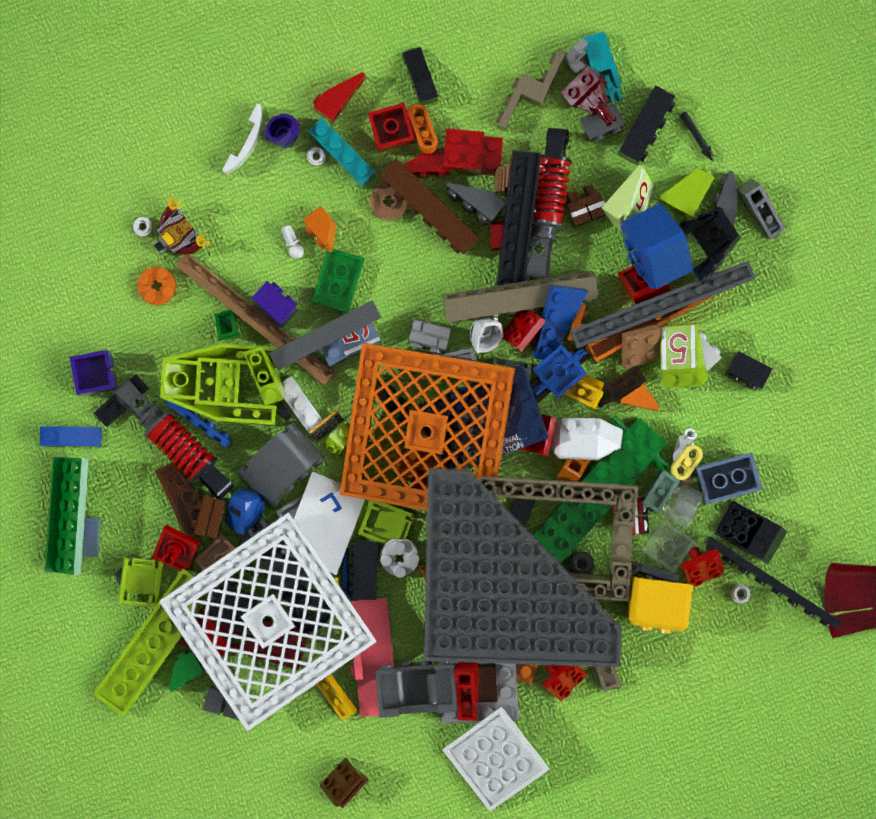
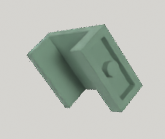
M665 470L662 473L659 471L642 497H645L642 503L653 514H659L680 480Z

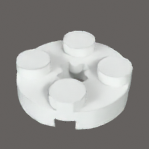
M395 538L389 540L382 547L380 560L386 572L402 578L415 570L419 562L417 547L412 541L404 538L396 540ZM404 554L403 560H396L395 555Z

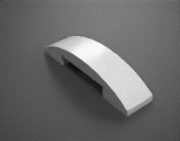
M258 103L249 118L250 124L254 125L238 157L230 154L222 170L225 175H229L237 170L248 159L258 142L263 122L262 107Z

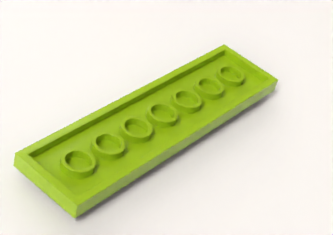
M183 568L161 600L195 576ZM209 591L197 600L207 601ZM158 602L93 693L94 696L122 717L126 716L183 637L160 602ZM192 603L187 606L190 609V611L192 609ZM196 603L194 613L199 614L206 604Z

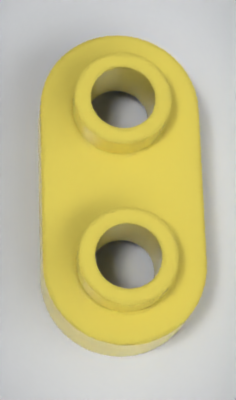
M695 445L686 446L671 466L672 476L679 480L687 479L702 460V450ZM690 451L694 453L692 458L689 457ZM681 466L682 472L678 473L677 469Z

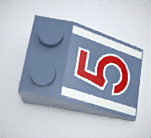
M370 323L323 347L321 350L329 366L332 367L361 353L362 343L377 345L382 341L373 323Z

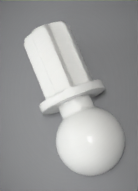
M291 225L281 228V232L286 241L285 245L290 246L289 254L292 258L299 259L304 255V248L297 244L300 239L296 237Z

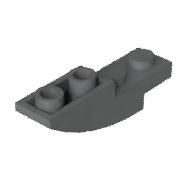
M729 171L727 175L723 174L719 184L722 186L720 193L716 192L713 203H715L714 209L720 207L732 225H734L738 201L737 186L733 171Z

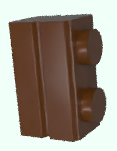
M203 496L202 500L198 499L196 510L199 511L198 517L193 518L191 525L194 535L216 540L226 501L208 496Z

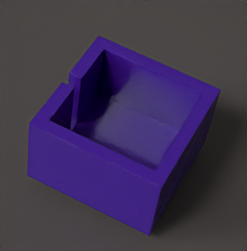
M266 281L251 298L283 327L297 313L298 310L295 307L297 304L289 295L284 297L282 289L274 281L272 284Z
M103 350L70 357L76 395L84 396L118 388L115 372L111 371V369H114L111 351Z

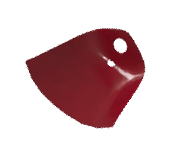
M832 562L827 568L825 576V611L827 613L872 608L870 610L832 615L841 621L838 629L829 628L832 638L876 628V566Z

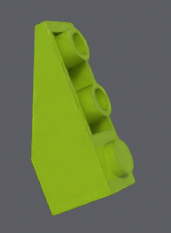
M262 345L243 352L265 406L283 400L286 392Z

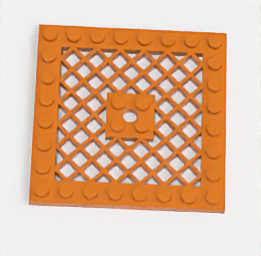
M362 343L340 495L428 511V487L422 479L428 475L430 468L425 460L432 455L438 462V465L433 468L441 467L447 469L444 463L452 459L457 466L456 469H464L463 466L471 462L476 469L473 474L476 475L478 473V480L480 476L498 477L515 368ZM380 366H386V367H384L382 370L379 371V367H380ZM392 368L404 370L397 375ZM388 369L393 378L386 383L380 374ZM411 371L421 372L422 374L415 378ZM405 373L412 380L406 386L399 379ZM430 374L439 375L442 377L434 381ZM424 376L431 383L425 389L418 382ZM448 377L461 380L453 385ZM445 379L450 388L442 393L437 383ZM377 380H379L383 386L376 390ZM396 380L401 390L394 394L388 385ZM467 380L480 383L472 388ZM464 382L469 391L461 396L455 387ZM413 384L420 391L414 397L407 390ZM487 384H492L491 390L487 386ZM481 385L488 393L482 399L475 392ZM432 387L439 394L433 400L426 393ZM385 388L391 397L383 402L378 393ZM453 390L458 399L450 404L445 395ZM402 392H404L409 399V401H407L403 405H401L399 400L396 398ZM470 393L477 401L471 407L464 400ZM421 395L428 402L422 408L415 401ZM490 397L487 409L483 401ZM442 398L447 407L439 412L434 403ZM376 399L380 405L373 409L374 400ZM393 399L398 409L391 413L386 404ZM459 401L466 409L460 415L453 408ZM412 403L416 410L411 409L408 414L404 408ZM477 405H480L485 412L479 418L472 411ZM431 406L435 413L424 412V410ZM383 408L388 416L380 421L375 412ZM448 409L452 412V414L455 417L449 423V416L442 415ZM399 411L406 418L401 424L394 418V415ZM466 413H469L474 420L468 426L461 419ZM487 416L484 428L480 420ZM372 417H373V419L375 420V422H376L377 424H376L375 426H373L372 428H370V427H371V420H372ZM388 419L395 425V428L390 432L383 425ZM455 421H458L463 428L457 434L450 427ZM408 422L407 432L405 433L401 427ZM475 424L482 431L476 437L469 430ZM427 426L431 429L430 437L422 435L423 427ZM377 427H380L385 434L379 440L372 433ZM396 430L403 436V439L398 443L391 437V434ZM448 430L452 437L445 442ZM463 432H466L471 439L465 445L458 438ZM484 435L483 444L481 447L480 444L477 442V439ZM370 436L374 443L368 447V440ZM385 438H388L392 444V447L387 451L380 444ZM452 440H455L460 447L454 453L447 446ZM404 441V448L411 449L405 455L399 448V445ZM472 443L479 450L474 456H471L466 449ZM374 446H377L382 453L376 459L369 452ZM393 449L400 455V458L395 462L388 455ZM445 449L449 457L441 461L437 454L442 455ZM419 451L430 453L423 458ZM461 451L468 458L462 464L455 457ZM412 452L420 460L413 466L406 458ZM481 454L480 463L478 466L477 463L474 461V458ZM367 455L371 462L365 466ZM382 457H385L390 464L384 470L377 463ZM401 460L409 468L402 474L396 467V464ZM422 463L427 472L420 477L414 468ZM371 465H374L379 472L373 478L366 470ZM390 468L397 474V477L392 481L385 474ZM411 471L417 480L409 485L404 475ZM379 476H382L385 482H379L374 480L377 479ZM400 479L405 486L393 483ZM419 482L423 489L413 488L412 486Z

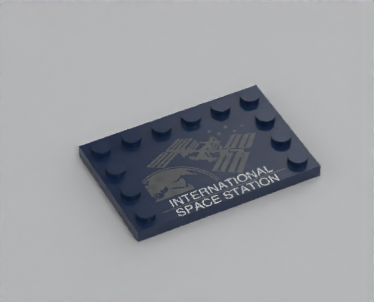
M524 365L514 367L515 372L501 456L549 438ZM480 382L471 384V387H475ZM487 384V386L491 390L492 384ZM482 385L475 390L480 399L488 394ZM466 386L458 389L461 396L469 391ZM454 392L445 395L450 404L458 399ZM471 393L464 398L469 407L477 402ZM490 397L483 401L487 409ZM442 398L434 403L439 412L447 407ZM460 401L453 406L458 415L466 410ZM424 402V403H422V404H419V407H420V408L424 407L425 405L428 404V402ZM480 405L472 409L477 418L485 414ZM431 406L424 410V412L435 413ZM449 409L442 414L449 416L448 423L455 418ZM469 413L461 417L466 426L474 422ZM487 416L480 420L484 428ZM458 421L450 425L455 434L463 429ZM477 424L469 428L474 437L482 433ZM425 426L427 436L430 437L432 431L429 427ZM448 430L445 442L452 437ZM466 432L458 436L463 445L471 441ZM484 435L477 439V442L480 444L481 447L483 444ZM455 440L447 444L452 453L460 449ZM474 443L466 447L471 456L479 452ZM445 449L442 455L437 454L441 461L449 457ZM463 451L455 455L460 464L468 460ZM481 454L474 458L477 465L480 463ZM452 459L444 463L447 469L457 468ZM471 462L463 466L464 469L474 467Z

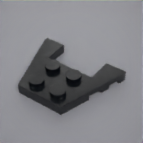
M720 207L697 216L698 218L681 221L678 225L685 236L689 233L693 234L708 256L705 261L693 268L694 274L702 285L707 282L741 239V236Z

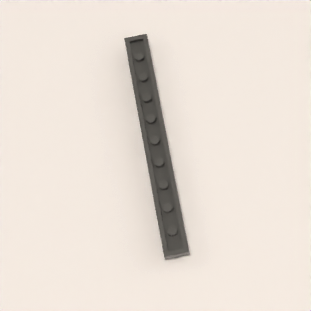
M746 261L711 275L704 285L697 280L572 329L569 332L576 349L752 281L756 277L750 262Z

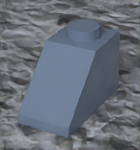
M85 518L82 556L99 557L102 519Z

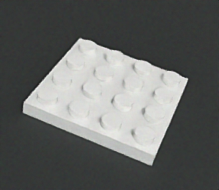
M502 706L443 749V752L489 811L499 806L549 770V767Z

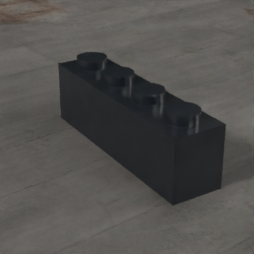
M655 85L617 155L635 165H638L639 161L644 162L649 153L645 151L648 145L652 146L657 138V135H655L658 128L662 129L667 120L664 118L666 112L671 113L676 104L673 102L675 95Z

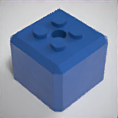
M661 203L622 222L620 227L624 239L623 244L627 250L628 261L635 267L638 275L642 276L650 288L658 289L694 271L684 232Z

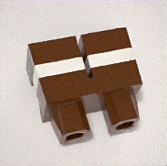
M592 184L583 188L585 198L579 200L576 191L570 192L566 196L568 203L566 208L574 228L607 216L602 209L605 202L600 192L597 193Z

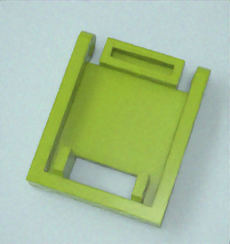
M370 501L358 534L383 544L395 538L396 540L406 539L412 521L405 519L406 515L414 518L415 514L386 503ZM375 509L379 513L373 529L365 527L371 510Z
M124 557L118 603L156 607L159 600L163 562L158 561L157 568H155V560L131 558V564L128 565L129 558ZM131 593L148 594L147 602L130 600Z

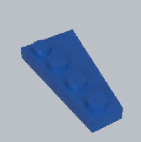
M550 284L542 315L546 322L538 331L532 355L534 359L544 360L561 345L588 293L586 289Z
M167 400L165 401V404L205 431L210 437L219 441L224 447L229 449L233 442L229 440L231 436L223 430L219 433L214 429L216 425L208 419L203 421L199 418L200 414Z

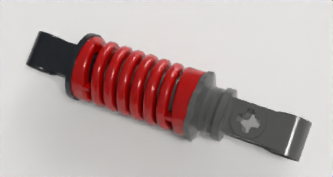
M548 128L545 154L541 155L532 224L533 229L531 232L532 243L527 265V276L548 278L553 241H556L557 238L555 236L556 229L563 228L561 219L564 215L561 212H564L565 208L561 205L566 203L563 198L567 196L565 190L568 189V186L563 183L569 182V179L565 176L570 174L568 168L573 162L571 159L566 158L569 142L568 129ZM542 247H543V248H544V251H541V252L539 253L538 250H539V249H542Z
M125 380L112 392L114 397L139 420L138 424L147 430L144 437L150 439L153 445H157V449L162 450V454L167 455V459L172 460L173 465L177 466L179 471H183L184 476H189L192 485L200 481L215 498L220 500L234 487L232 482L214 466L218 458L211 453H207L205 447L199 450L202 444L197 442L194 445L196 438L193 436L188 439L191 433L187 431L183 434L186 431L184 426L178 429L181 423L174 420L175 417L171 411L163 413L159 410L160 407L157 404L153 406L129 380ZM136 403H137L138 405L142 403V404H143L142 408H141V407L135 408Z

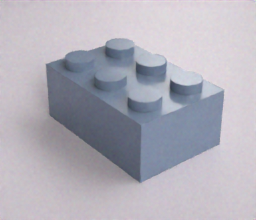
M752 452L702 465L694 469L703 505L762 490Z

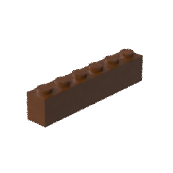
M395 158L380 174L382 177L380 181L388 188L392 186L396 190L394 194L401 201L405 199L410 204L408 207L416 215L419 212L424 217L422 220L430 228L434 226L438 230L436 234L443 241L447 239L452 243L450 247L457 254L461 252L464 255L477 242L479 236L398 158Z

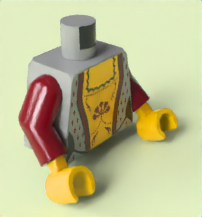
M176 196L168 200V206L162 213L158 224L159 229L157 230L162 239L155 243L154 246L160 254L169 247L174 254H194L203 246L209 245L210 241L204 242L203 238L206 234L198 235L179 209L176 210V208L182 205V201L175 204L174 199Z

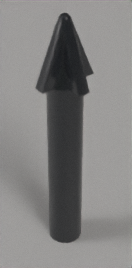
M687 111L682 113L680 116L700 146L701 153L711 161H714L711 146L707 145Z

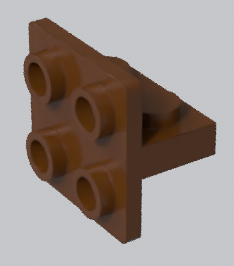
M344 758L328 777L324 779L320 787L336 807L344 808L369 779L356 769L347 758Z

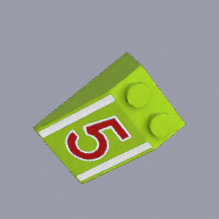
M698 323L661 326V374L664 388L701 386L708 376Z

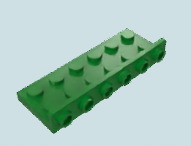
M52 458L45 572L81 575L89 458Z

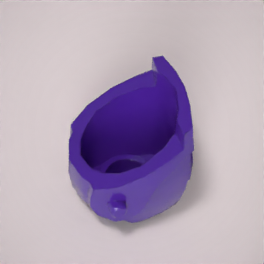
M280 114L270 119L264 130L265 139L267 141L270 140L273 144L283 149L293 145L300 134L297 120L289 114Z

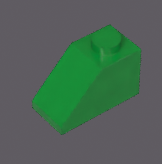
M186 650L178 655L179 660L174 664L169 686L171 692L205 671V668L193 651L189 653Z

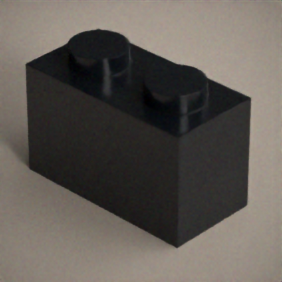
M738 351L733 356L725 373L729 375V379L737 383L742 381L746 383L745 387L756 391L757 389H763L772 368Z

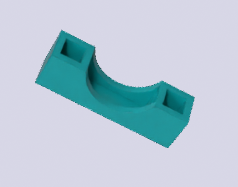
M322 118L308 130L309 136L321 148L326 150L362 189L376 176V172Z

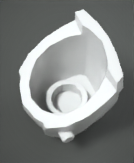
M483 317L474 320L470 331V340L474 350L479 353L489 352L497 348L503 338L502 324L498 322V317Z

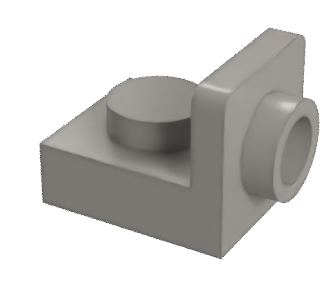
M584 39L573 45L564 59V62L576 73H579L589 64L583 58L586 54L585 49L589 44Z

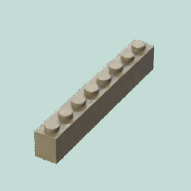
M593 271L442 294L444 316L447 322L459 323L464 319L478 320L483 316L497 317L501 313L515 314L520 310L534 311L539 307H545L550 284L586 289L588 293L583 302H590L598 298L596 275Z

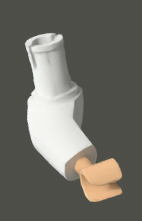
M687 429L684 435L677 439L672 454L673 462L686 446L694 445L693 441L697 436V433H694V429ZM681 466L678 467L677 472H682ZM691 474L687 479L680 480L682 484H692L693 475Z

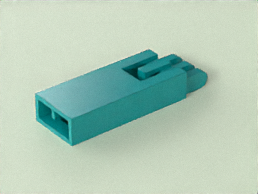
M605 31L583 37L582 39L589 43L585 49L589 67L596 69L598 72H604L605 70L608 72V75L603 77L608 83L604 87L606 97L609 96L611 103L615 102V94L618 101L623 100L619 89L621 81Z

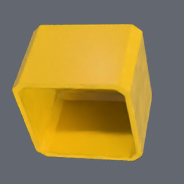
M631 576L625 619L630 624L637 625L641 630L652 631L653 627L658 628L657 631L663 633H671L672 630L683 631L688 627L693 585Z

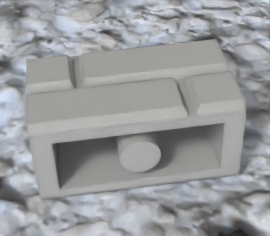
M414 319L408 343H412L411 347L422 350L424 346L430 348L432 353L441 354L442 351L446 352L451 328Z

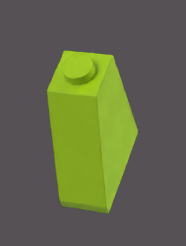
M697 168L663 193L657 202L691 220L715 177L712 176L709 170Z

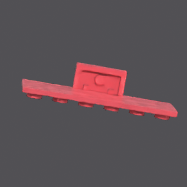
M387 598L350 601L377 640L376 643L353 658L354 664H351V675L355 676L357 680L361 717L379 715L376 670H379L381 665H392L394 667Z

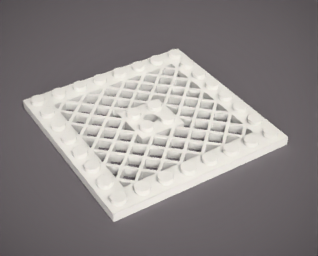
M289 512L159 601L247 731L377 642ZM284 540L287 546L278 543ZM273 547L272 557L262 555ZM277 547L287 549L285 559L275 558ZM290 550L298 562L289 560ZM257 558L256 568L246 566ZM261 558L271 560L269 570L259 569ZM274 561L285 562L283 573L272 571ZM288 563L298 565L296 575L286 574ZM301 566L309 578L300 576ZM241 569L239 579L230 578V576ZM245 569L255 571L253 582L243 580ZM258 572L268 573L267 584L256 582ZM272 574L282 576L280 587L270 585ZM285 577L296 579L294 589L283 587ZM299 579L309 581L307 592L297 590ZM225 580L223 590L214 589V587ZM229 580L239 582L237 593L227 591ZM312 582L320 594L311 592ZM242 583L252 585L251 595L240 593ZM256 585L266 587L264 598L254 596ZM269 588L279 590L278 600L274 594L268 597ZM283 590L293 592L291 603L281 601ZM209 591L207 601L197 600ZM212 591L223 593L221 604L211 602ZM296 593L307 595L305 605L294 603ZM226 594L236 596L234 606L224 605ZM310 595L320 597L318 608L308 606ZM239 597L250 598L248 609L238 607ZM323 598L331 610L322 609ZM253 599L262 601L251 609ZM192 603V609L190 611V609L187 606ZM196 603L206 604L204 615L194 613ZM281 604L290 606L289 616ZM210 605L220 607L218 617L208 616ZM294 607L304 608L302 619L292 617ZM223 608L234 609L232 620L222 618ZM307 609L318 611L316 621L305 620ZM237 610L246 612L241 616L244 622L235 621ZM321 612L331 613L330 624L319 622ZM334 614L342 626L333 625ZM265 616L273 618L274 623L271 627H266L263 624ZM195 617L204 618L202 627ZM207 619L217 620L216 631L205 629ZM292 620L302 622L300 632L289 631L295 627ZM221 621L231 623L229 633L219 632ZM305 623L315 624L313 635L303 633ZM234 624L244 625L243 636L233 634ZM318 625L329 627L327 637L316 636ZM247 628L250 629L255 638L246 637ZM332 628L342 629L341 640L330 638ZM346 631L349 637L344 640V635ZM206 633L215 634L213 643ZM285 634L284 644L273 642ZM288 634L299 636L297 646L287 644ZM218 635L228 637L227 647L216 645ZM302 636L313 638L311 649L300 647ZM232 638L242 639L240 650L230 648ZM316 639L326 641L324 651L314 649ZM245 640L256 642L254 652L244 651ZM329 641L339 643L328 651ZM259 644L262 648L269 645L267 655L257 653ZM272 645L283 647L281 657L271 656ZM286 648L296 649L295 660L284 658ZM217 649L226 650L224 659ZM299 650L310 652L308 662L298 661ZM229 651L239 653L238 663L227 662ZM313 653L323 654L311 663ZM243 654L253 655L251 666L241 664ZM256 656L267 658L265 668L254 667ZM270 659L280 660L278 671L268 669ZM283 661L294 663L292 673L282 672ZM297 664L307 665L295 674ZM228 665L237 667L235 676ZM240 667L250 669L249 680L238 678ZM254 670L264 672L262 682L252 680ZM267 672L278 674L276 685L265 683ZM281 675L290 676L289 679L279 685ZM238 681L248 683L246 692ZM251 684L262 685L260 696L249 694ZM265 686L274 688L263 696ZM250 698H255L258 700L253 703Z

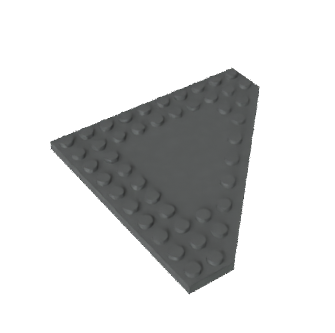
M429 468L424 661L620 667L622 627L469 469Z

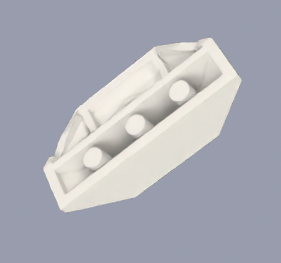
M561 418L556 421L550 450L560 459L599 460L614 450L621 448L623 430L602 419Z

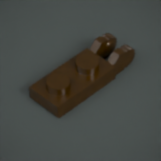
M638 366L630 368L604 385L603 392L607 390L611 397L601 401L598 404L600 408L612 400H617L647 381Z

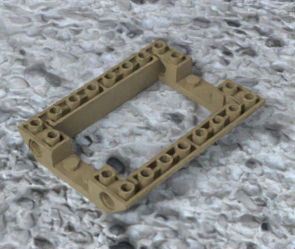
M480 476L479 481L497 499L498 497L615 504L609 575L569 573L594 599L629 601L632 566L631 547L633 525H635L638 486Z

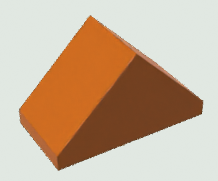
M644 384L619 400V404L652 411L659 410L658 404Z

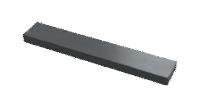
M373 300L269 354L279 371L380 319L381 316Z

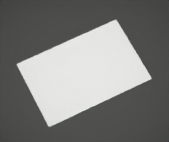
M312 472L294 521L329 572L337 575L365 499L340 495L341 483ZM333 493L342 509L334 512L333 509L337 506L332 498L321 502L320 499ZM282 548L281 553L286 554L287 549ZM290 550L289 556L296 558Z

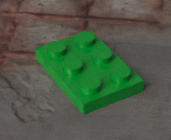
M333 249L331 253L327 250L311 302L348 313L365 258Z

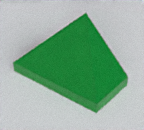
M232 310L214 314L219 341L240 338L235 315Z

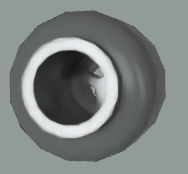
M578 551L569 558V568L573 573L590 574L594 568V560L587 552Z

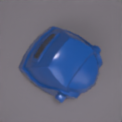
M239 489L233 494L225 517V523L229 528L245 535L247 529L257 523L265 510L264 502L261 500L260 495L248 489Z

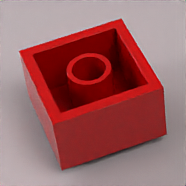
M405 102L368 112L378 153L415 143Z

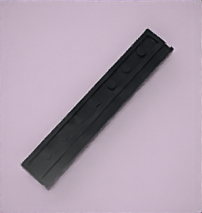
M512 150L495 286L525 281L541 152Z
M707 536L703 542L707 545L706 549L708 551L717 548L723 556L722 560L730 565L735 563L739 566L738 570L747 576L749 573L756 577L754 581L762 586L767 584L772 588L770 591L779 597L784 595L788 598L787 602L794 607L801 606L804 608L803 613L811 618L816 616L820 619L819 623L826 628L833 627L838 629L840 626V620L711 536Z

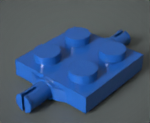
M561 344L533 368L534 372L539 376L541 383L532 390L535 392L539 389L536 392L538 395L547 388L559 398L587 374L579 362V359L587 354L586 350L581 353L584 350L581 347L573 354Z

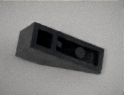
M421 47L403 52L402 54L418 103L424 106L437 102L438 95Z

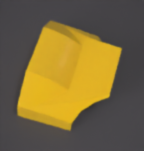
M587 375L576 382L563 395L596 410L603 394L604 383Z

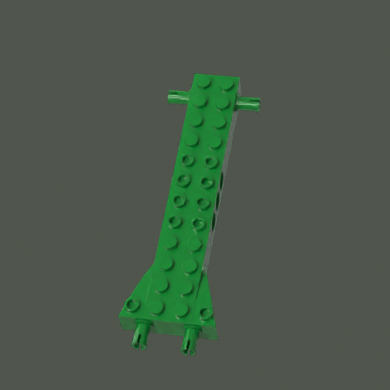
M615 415L608 423L623 430L621 448L601 458L581 482L631 485L649 464H653L661 472L663 470L669 472L668 470L671 469L672 465L660 456V452L668 443L640 418H637L631 426H627ZM563 501L533 536L561 564L613 504Z

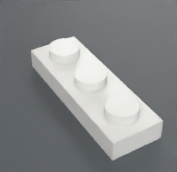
M290 376L282 382L286 392L284 399L309 433L323 419L293 377Z

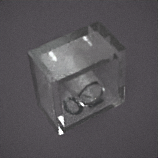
M679 484L670 496L672 497L670 504L666 503L662 511L664 515L663 520L682 529H688L704 493L685 484Z
M661 519L640 551L669 572L674 573L696 541L665 519Z

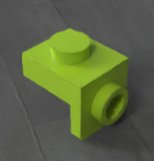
M341 422L329 435L324 446L330 453L336 456L341 454L347 446L349 428Z

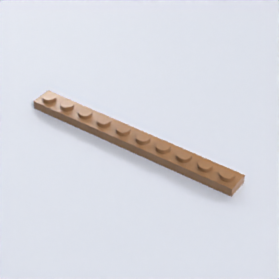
M190 254L179 259L176 266L183 273L190 276L198 285L206 289L229 310H232L244 322L253 327L256 332L268 339L272 345L280 348L295 340ZM313 353L296 361L302 369L310 373L323 385L336 373Z

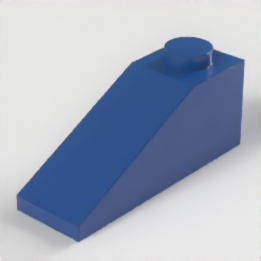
M40 426V446L102 447V427Z

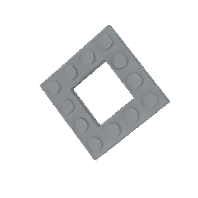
M450 662L453 664L455 670L457 662ZM496 663L497 701L478 702L477 721L458 720L457 712L441 713L442 723L480 722L501 706L512 721H519L516 664Z

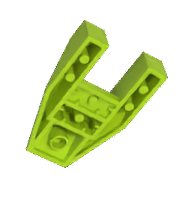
M222 343L162 359L160 398L215 421L275 425L276 405L265 406L261 404L238 403L240 366H249L243 352L258 346ZM263 347L273 367L276 368L269 353L278 348Z

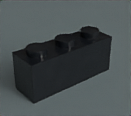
M355 541V544H351V556H354V564H350V575H353V583H349V594L353 595L352 599L376 600L379 544L377 541Z

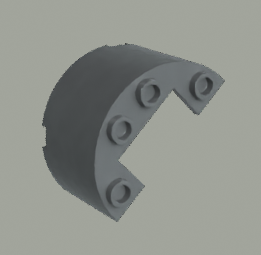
M292 422L285 427L283 432L280 431L246 463L247 466L240 469L238 475L253 491L260 495L261 500L268 507L272 506L274 508L282 501L280 497L283 493L287 495L295 487L293 485L294 482L298 479L302 481L309 474L307 472L309 468L313 466L317 468L324 462L322 458L325 455Z
M423 660L418 665H413V662H402L401 666L398 667L381 665L380 669L376 670L379 718L423 712H457L454 666L452 663L438 661V663L432 664V661Z

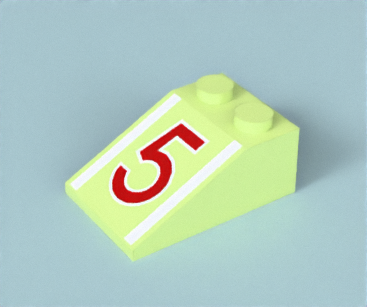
M641 165L635 169L602 207L612 224L620 231L623 221L647 210L654 184Z

